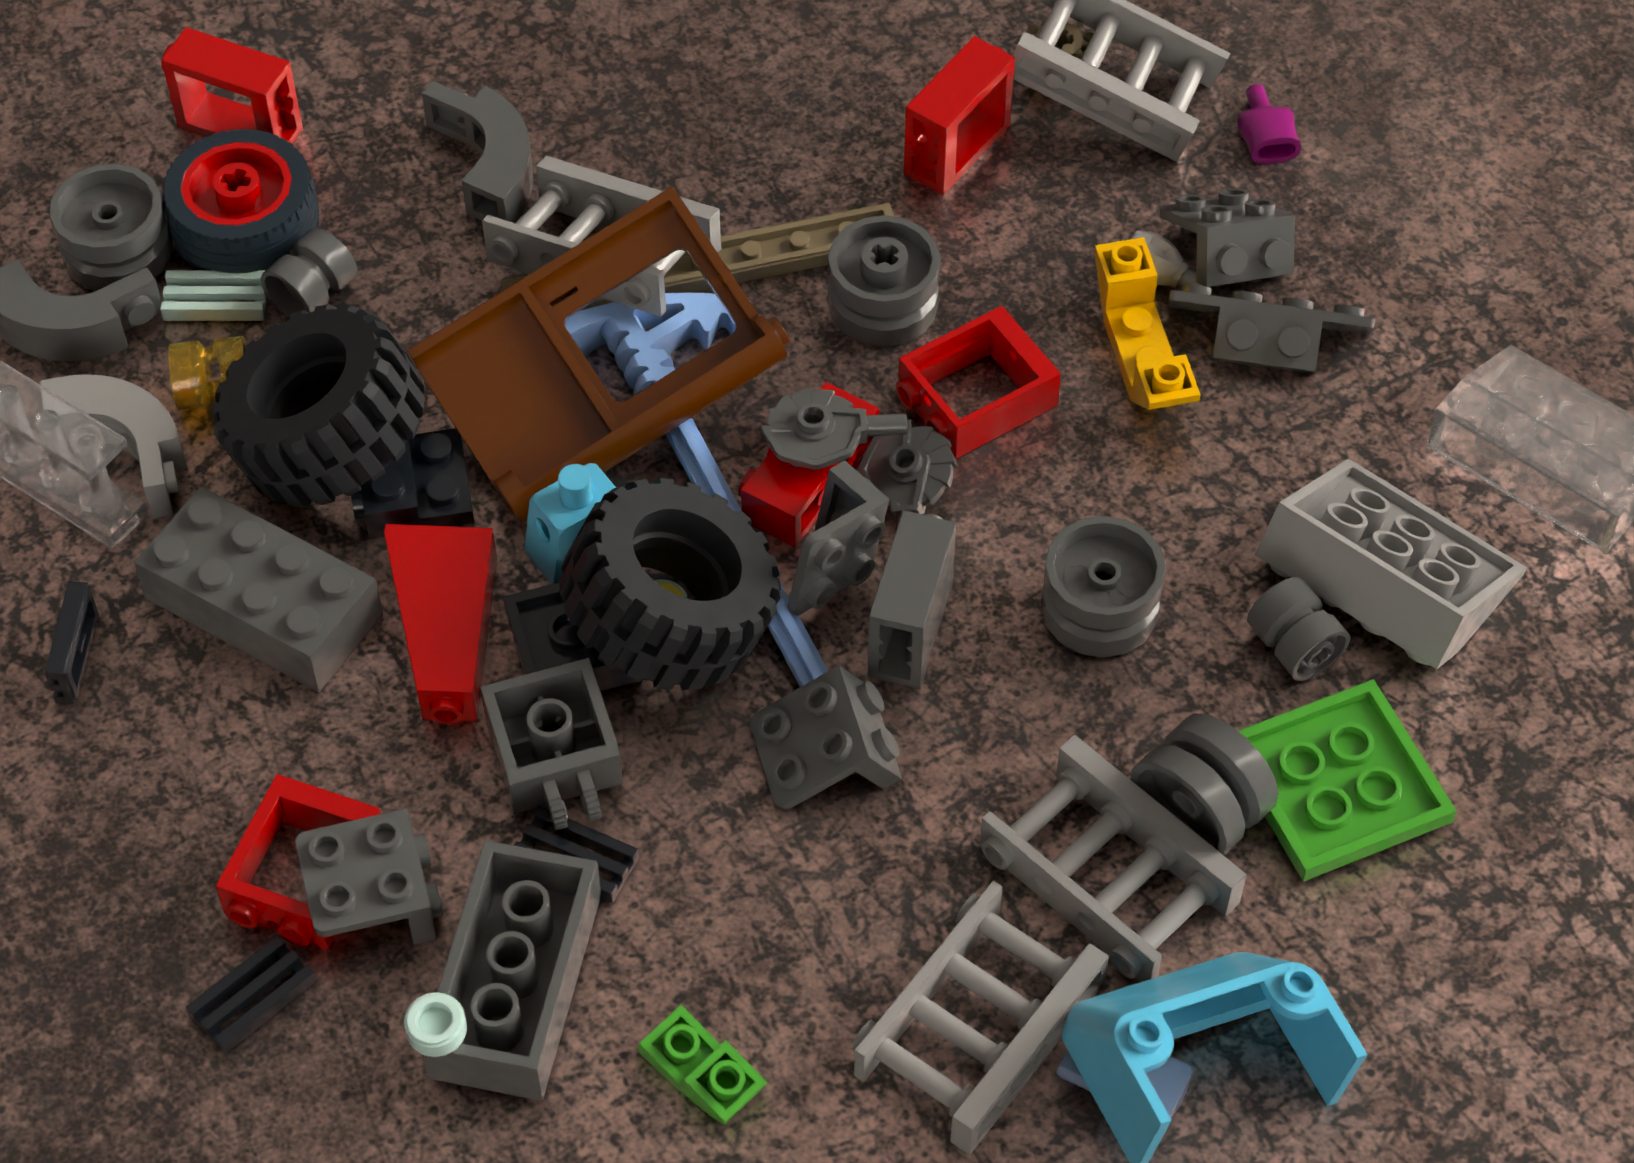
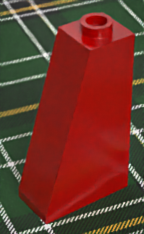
M385 524L384 535L422 720H434L441 724H456L460 721L477 722L497 566L493 528Z

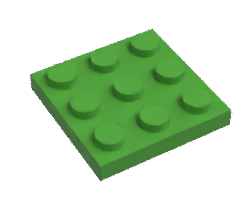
M1374 679L1238 731L1259 751L1274 774L1279 794L1276 805L1265 815V818L1303 882L1454 821L1457 812Z

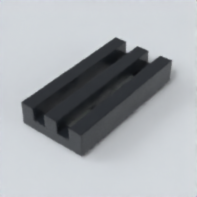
M68 581L44 672L46 679H50V690L55 691L53 695L55 703L74 704L75 700L78 699L99 616L94 597L87 582Z
M537 806L533 813V822L526 824L522 831L523 838L520 842L516 841L514 846L534 849L535 844H539L562 855L597 861L598 871L612 876L611 881L599 877L600 898L613 903L639 860L638 848L569 818L567 820V828L555 831L548 809Z
M277 935L188 1004L186 1010L189 1017L226 1054L317 982L316 975L308 965L305 966L301 962L300 956L294 950L290 951L287 948L286 942ZM291 971L294 974L225 1030L221 1031L219 1029L222 1024L244 1007L248 1008L264 995V991Z

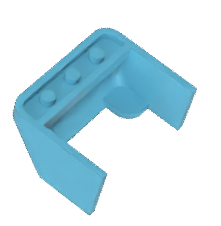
M1248 952L1232 953L1080 1001L1072 1007L1062 1028L1063 1042L1129 1163H1149L1172 1121L1148 1079L1146 1072L1158 1069L1166 1063L1172 1053L1174 1039L1270 1009L1327 1106L1336 1104L1368 1055L1322 978L1313 969L1300 963Z

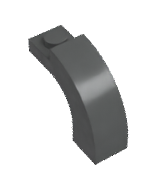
M432 80L422 92L426 126L474 147L482 154L477 163L462 180L466 214L479 220H483L487 215L516 223L530 200L534 182L530 139L523 118L505 97L486 86H483L476 96L472 98L459 89H451Z
M18 259L0 267V337L14 348L35 357L55 361H83L120 352L128 348L124 334L125 331L143 325L161 314L162 301L158 286L147 267L100 290L77 296L58 295L42 289L31 279Z

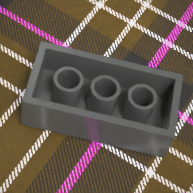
M201 486L134 561L145 599L320 693L383 616L376 578Z
M484 840L437 993L452 996L461 1004L465 1014L467 1031L463 1042L453 1052L439 1057L422 1055L428 1079L543 1101L601 897L597 861Z

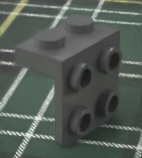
M1225 189L1219 191V197L1206 199L1198 195H1183L1176 197L1175 204L1160 206V218L1197 233L1196 283L1211 287L1294 274L1295 215L1276 208L1274 201L1249 197V192L1242 189Z
M846 461L829 469L815 530L804 540L801 547L788 602V609L796 616L803 614L811 608H821L829 602L833 595L851 584L857 586L863 583L875 567L874 557L879 538L885 529L884 519L890 499L878 490L868 478L863 477Z
M838 665L753 715L750 722L771 795L776 805L783 809H790L854 772L859 773L882 789H886L902 780L896 758L900 755L899 747L893 735L885 728L880 713L884 710V702L879 691L871 682H863Z
M407 808L304 831L296 837L297 854L312 924L317 935L328 937L407 918L413 945L436 940L433 918L443 916L440 896L436 882L425 884L422 868L431 867L428 846L424 833L413 834Z

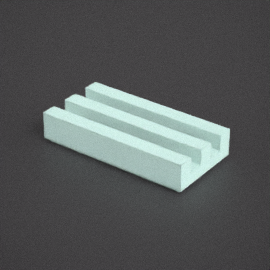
M166 270L165 280L167 286H164L163 289L164 302H161L160 309L163 321H265L268 297L260 279L265 270L247 273H226L215 270ZM177 300H206L207 302H177ZM227 300H255V302H227Z

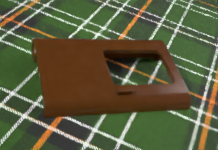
M671 186L408 349L407 352L517 522L522 525L528 519L529 500L538 491L558 481L559 473L565 466L570 464L585 466L588 463H595L605 473L787 357L785 346L790 344V339L781 323L774 316L767 320L761 313L758 314L675 188ZM683 250L689 254L736 325L735 332L624 402L615 401L566 329L565 322L573 314L671 253Z

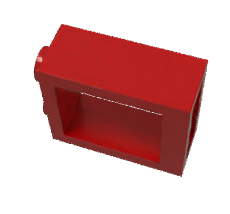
M185 27L176 41L165 49L161 59V67L165 74L170 94V103L173 107L178 128L204 137L233 129L262 130L272 135H278L281 139L284 138L291 144L294 143L303 130L290 61ZM205 83L249 97L252 107L207 92Z
M974 36L906 106L903 174L944 196L1010 126L1015 66L1014 56L1006 53L1000 47L993 46Z
M1000 306L900 357L898 382H896L895 387L900 401L907 409H914L924 421L925 426L934 427L936 433L941 434L950 441L952 445L950 450L955 459L1058 406L1061 373L1005 308ZM991 355L1019 389L959 419L931 385Z
M276 774L215 886L224 914L231 921L242 927L252 929L258 925L278 932L283 939L294 945L305 947L310 943L328 950L336 935L321 937L315 933L307 903L252 885L250 882L282 823L308 831L381 814V809Z

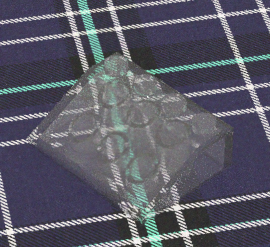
M1510 345L1465 375L1436 408L1426 447L1605 554L1633 522L1634 415Z

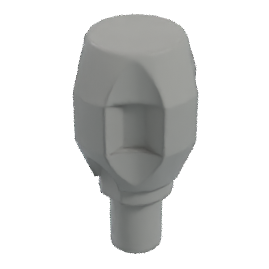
M1135 231L1131 239L1145 238L1158 274L1157 285H1171L1175 288L1177 285L1181 287L1182 284L1201 285L1196 283V272L1188 268L1189 264L1183 261L1184 258L1172 242L1156 233Z

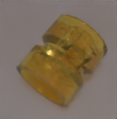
M243 335L215 338L210 347H205L199 340L169 344L170 378L174 401L178 410L207 407L210 400L215 398L219 382H225L226 369L233 360L238 361L244 354L243 348L246 346V341ZM210 363H220L222 380L212 382Z

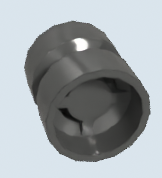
M313 228L294 244L290 255L286 254L278 258L262 273L260 279L267 297L275 307L290 318V315L303 310L310 313L315 310V306L327 305L329 296L332 297L345 289L356 278L358 270L351 253L335 236L323 229Z
M1299 577L1285 579L1266 591L1252 606L1248 613L1247 622L1267 647L1275 648V656L1293 679L1304 681L1317 676L1333 665L1348 647L1351 637L1334 615L1327 614L1325 610H1321L1323 605L1321 600L1303 578Z

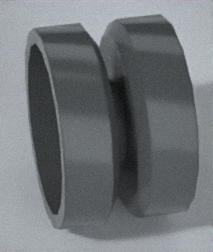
M119 163L91 166L74 173L60 184L50 201V220L54 234L59 241V250L63 263L70 277L86 289L100 290L145 267L156 278L166 268L172 256V238L167 219L165 218L161 192L153 178L140 169Z
M894 216L866 217L846 226L832 241L828 255V306L831 319L841 332L859 343L879 347L902 345L921 336L934 322L939 305L938 281L940 278L941 258L937 242L925 228L908 219Z
M1108 516L1085 518L1063 528L1048 547L1041 599V611L1045 625L1059 643L1079 654L1102 658L1126 654L1145 643L1157 625L1166 569L1160 545L1145 529L1121 518Z
M1193 713L1185 718L1165 737L1164 745H1159L1151 750L1132 768L1130 778L1131 781L1222 855L1229 852L1243 838L1245 828L1248 829L1257 824L1276 805L1279 794L1274 774L1259 751L1245 736L1228 723L1209 714Z

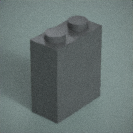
M903 510L869 615L868 677L921 689L953 585L957 522L944 520L934 514H918Z

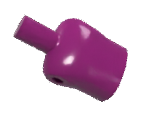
M1254 84L1246 90V96L1251 109L1243 111L1238 115L1237 126L1239 134L1248 146L1251 159L1259 164H1273L1294 159L1301 152V143L1296 133L1293 111L1285 106H1270L1263 85Z

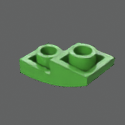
M682 1005L647 1035L636 1049L681 1093L723 1125L768 1083L727 1040L720 1045Z

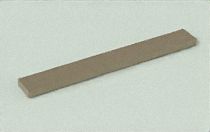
M890 202L723 235L721 236V250L718 254L731 271L737 283L827 266L832 241L846 226L862 218L882 215L894 216ZM687 252L664 275L665 293H694L712 289ZM528 275L500 280L501 290L504 291ZM599 298L581 310L612 303L613 301Z

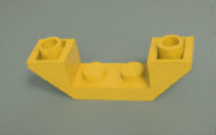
M1140 237L1095 245L1094 254L1103 321L1130 401L1148 410L1200 401L1201 394L1187 355H1173L1154 300L1158 274L1145 238Z

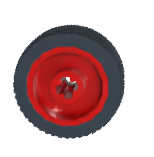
M233 129L206 136L194 142L193 145H189L186 150H183L175 158V161L171 163L170 169L167 170V176L164 178L163 204L171 238L180 257L192 270H215L226 273H247L267 270L281 256L290 255L294 244L310 229L319 228L317 195L314 180L306 160L296 147L294 148L293 144L269 132L255 131L253 129Z

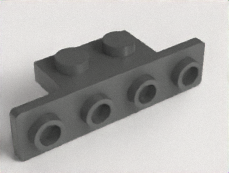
M1182 284L1181 291L1170 290L1168 304L1170 308L1219 314L1212 360L1314 374L1321 329L1370 335L1375 324V318L1364 316L1365 309L1349 305H1335L1333 312L1315 310L1313 309L1314 303L1312 301L1298 298H1284L1282 305L1264 303L1262 302L1263 296L1261 294L1246 291H1233L1232 297L1227 298L1211 295L1212 288L1195 284Z

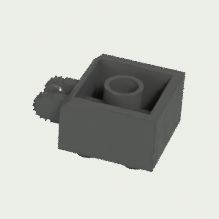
M586 658L481 686L486 724L514 814L537 808V806L547 805L555 831L568 827V813L562 800L581 796L582 808L589 821L602 818V811L596 791L621 785L623 781L616 737L590 659Z

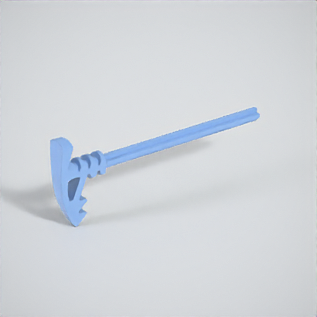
M665 293L666 312L662 317L612 302L578 311L565 322L566 329L584 356L604 344L607 345L609 351L615 355V362L624 373L625 381L633 390L634 395L676 370L673 367L674 364L670 354L689 339H698L702 348L708 349L720 328H726L730 335L736 329L734 321L716 294ZM688 419L666 433L691 483L701 486V492L713 497L716 493L728 500L727 506L738 513L741 508L693 419ZM781 584V597L776 605L777 611L768 628L798 685L801 687L828 672V669L800 617L788 609L789 597Z

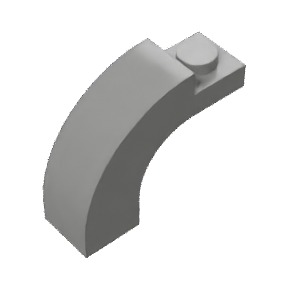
M82 374L41 380L45 420L56 453L97 445L112 446L130 453L140 463L143 487L152 518L173 515L170 493L180 492L176 471L188 468L176 425L164 405L143 388L115 377Z

